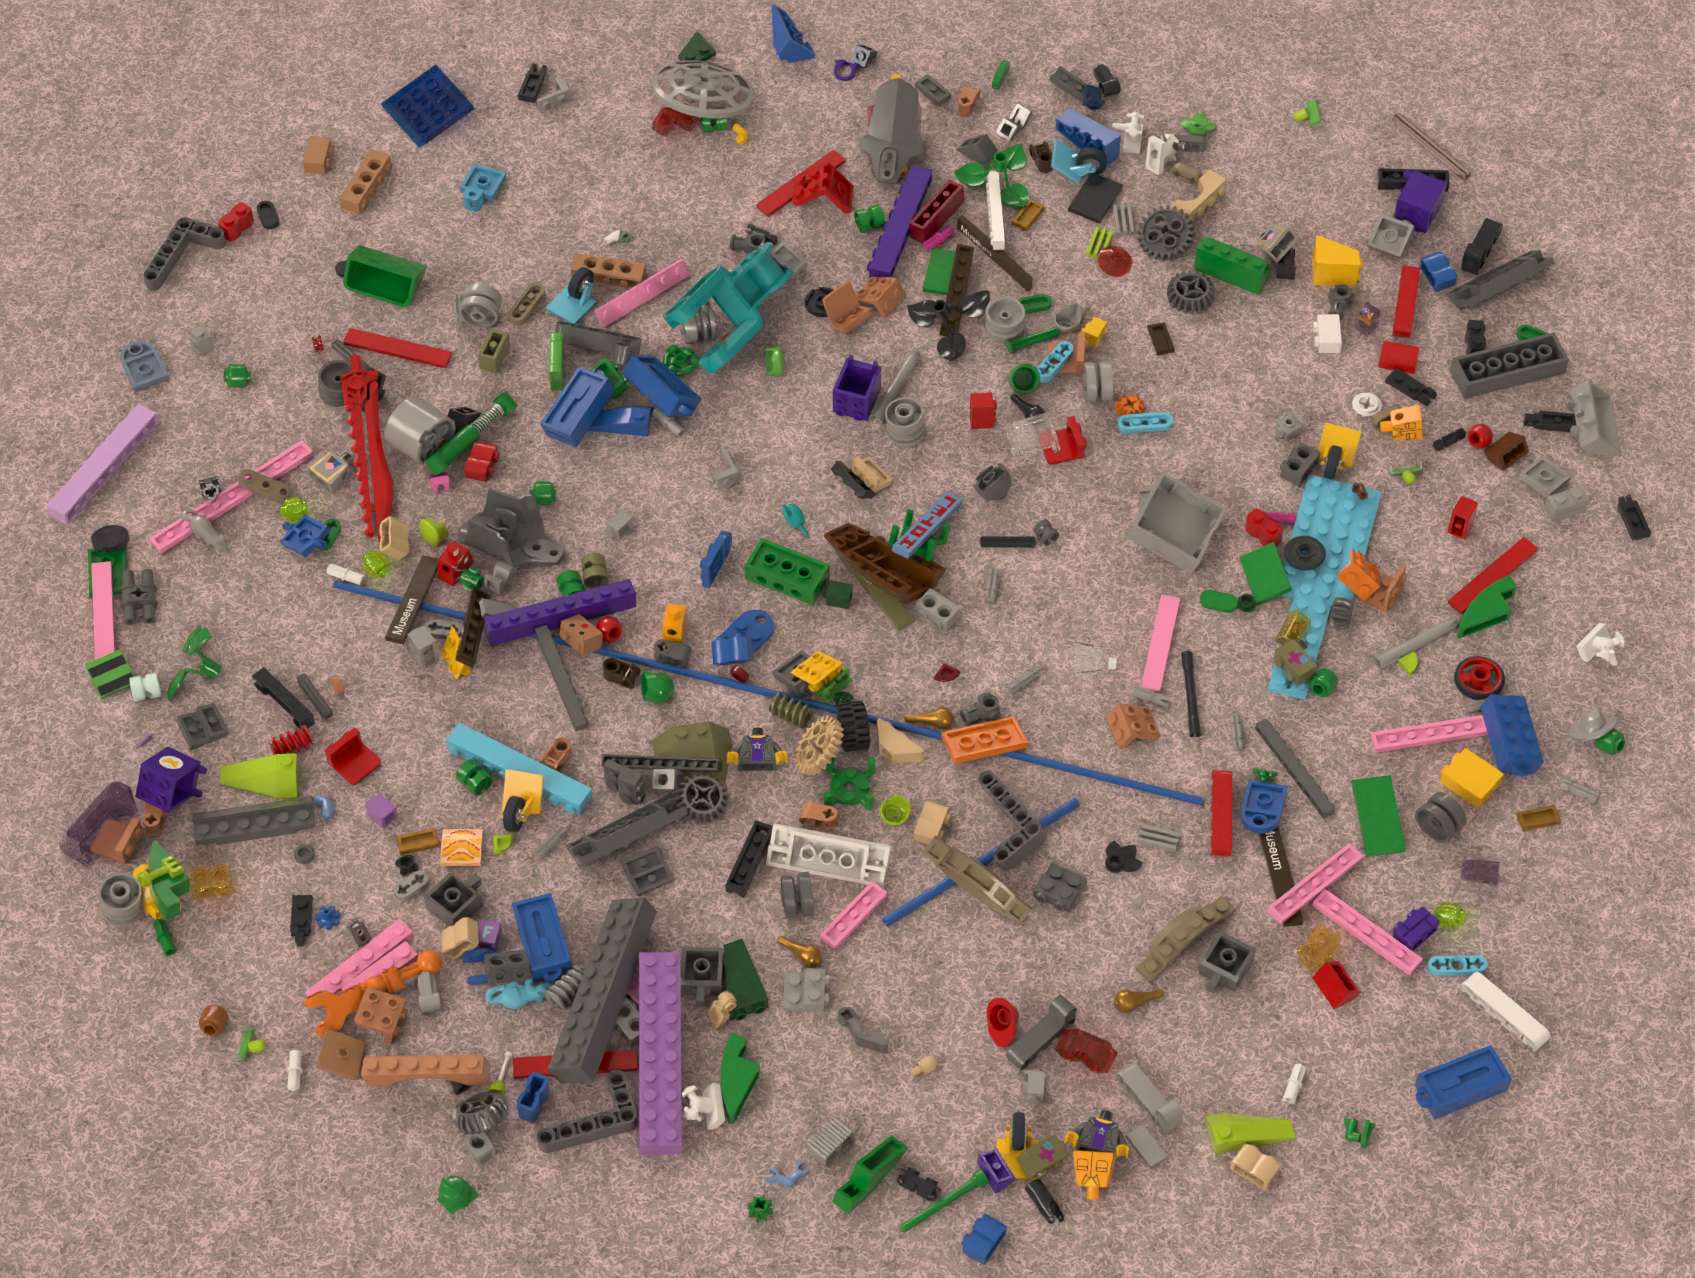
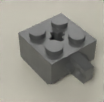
M449 873L424 896L426 908L447 926L455 925L461 918H470L483 906L482 896L478 893V888L482 885V879L477 874H474L468 880H462L454 873Z
M1219 931L1200 963L1199 974L1210 979L1206 990L1214 994L1219 985H1222L1235 992L1254 962L1256 949Z
M682 947L681 995H696V1007H705V996H719L722 993L723 948Z

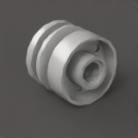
M709 301L704 304V310L701 307L685 324H679L680 333L686 336L684 338L686 344L697 342L698 333H701L704 340L708 338L707 331H709L711 339L717 336L716 317Z
M907 397L898 398L890 402L885 411L887 432L890 440L902 447L914 446L921 442L926 433L922 405L917 400Z
M118 873L107 877L101 883L99 899L102 915L107 922L115 926H126L135 922L142 915V890L135 877L125 873Z

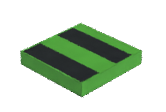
M121 649L85 664V668L101 699L130 687L129 678L134 677Z

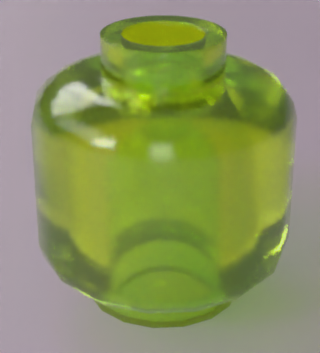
M300 496L284 499L283 506H280L281 517H285L288 522L299 521L304 514L308 515L307 501L303 500Z
M370 550L363 556L362 568L370 577L376 578L379 576L382 578L389 572L390 562L379 550Z
M1445 901L1441 903L1440 907H1436L1434 916L1439 920L1440 927L1458 929L1465 922L1466 910L1459 903Z

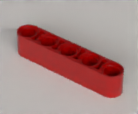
M1402 265L1392 336L1410 338L1420 267Z
M1212 770L1211 855L1231 856L1232 771Z

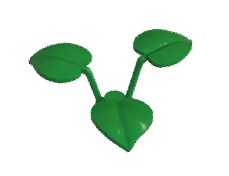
M1022 144L1009 147L1003 152H996L994 160L990 162L986 172L985 168L976 162L967 163L954 171L957 179L970 187L983 185L986 180L985 176L989 174L992 168L997 172H1004L1007 188L1000 192L1002 203L1009 207H1024L1028 204L1029 194L1027 189L1019 183H1015L1010 187L1007 176V168L1017 171L1026 165L1027 158Z
M198 625L187 638L182 651L186 653L189 650V656L196 652L202 658L198 665L200 671L188 668L181 669L169 684L167 692L169 702H171L172 695L183 682L187 673H195L201 676L206 674L213 679L219 674L222 666L207 658L198 650L202 644L213 638L208 628L204 627L201 630V625Z

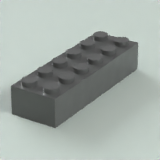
M1553 332L1454 357L1450 372L1463 398L1466 399L1566 373L1569 359Z

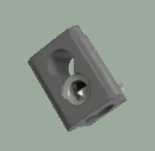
M350 920L345 922L358 947L371 940L364 922H359L358 920L354 923Z

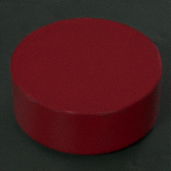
M734 665L730 670L731 676L740 682L745 683L749 678V674L737 665Z

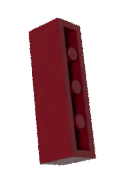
M948 180L910 221L911 239L923 243L942 227L965 201L963 185Z

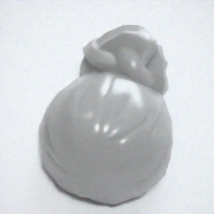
M1072 303L1065 305L1054 315L1056 328L1065 333L1074 332L1080 326L1085 310L1080 304Z

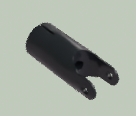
M1035 1179L1026 1185L1025 1191L1049 1224H1053L1056 1218L1060 1223L1064 1221L1063 1213L1041 1179Z

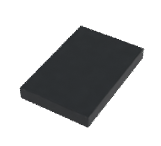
M1091 173L1069 205L1068 211L1100 224L1123 189V185Z

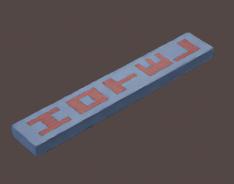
M946 491L893 545L892 551L908 559L962 504L963 499Z

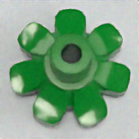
M1253 768V774L1258 775L1262 782H1267L1268 778L1278 775L1276 771Z

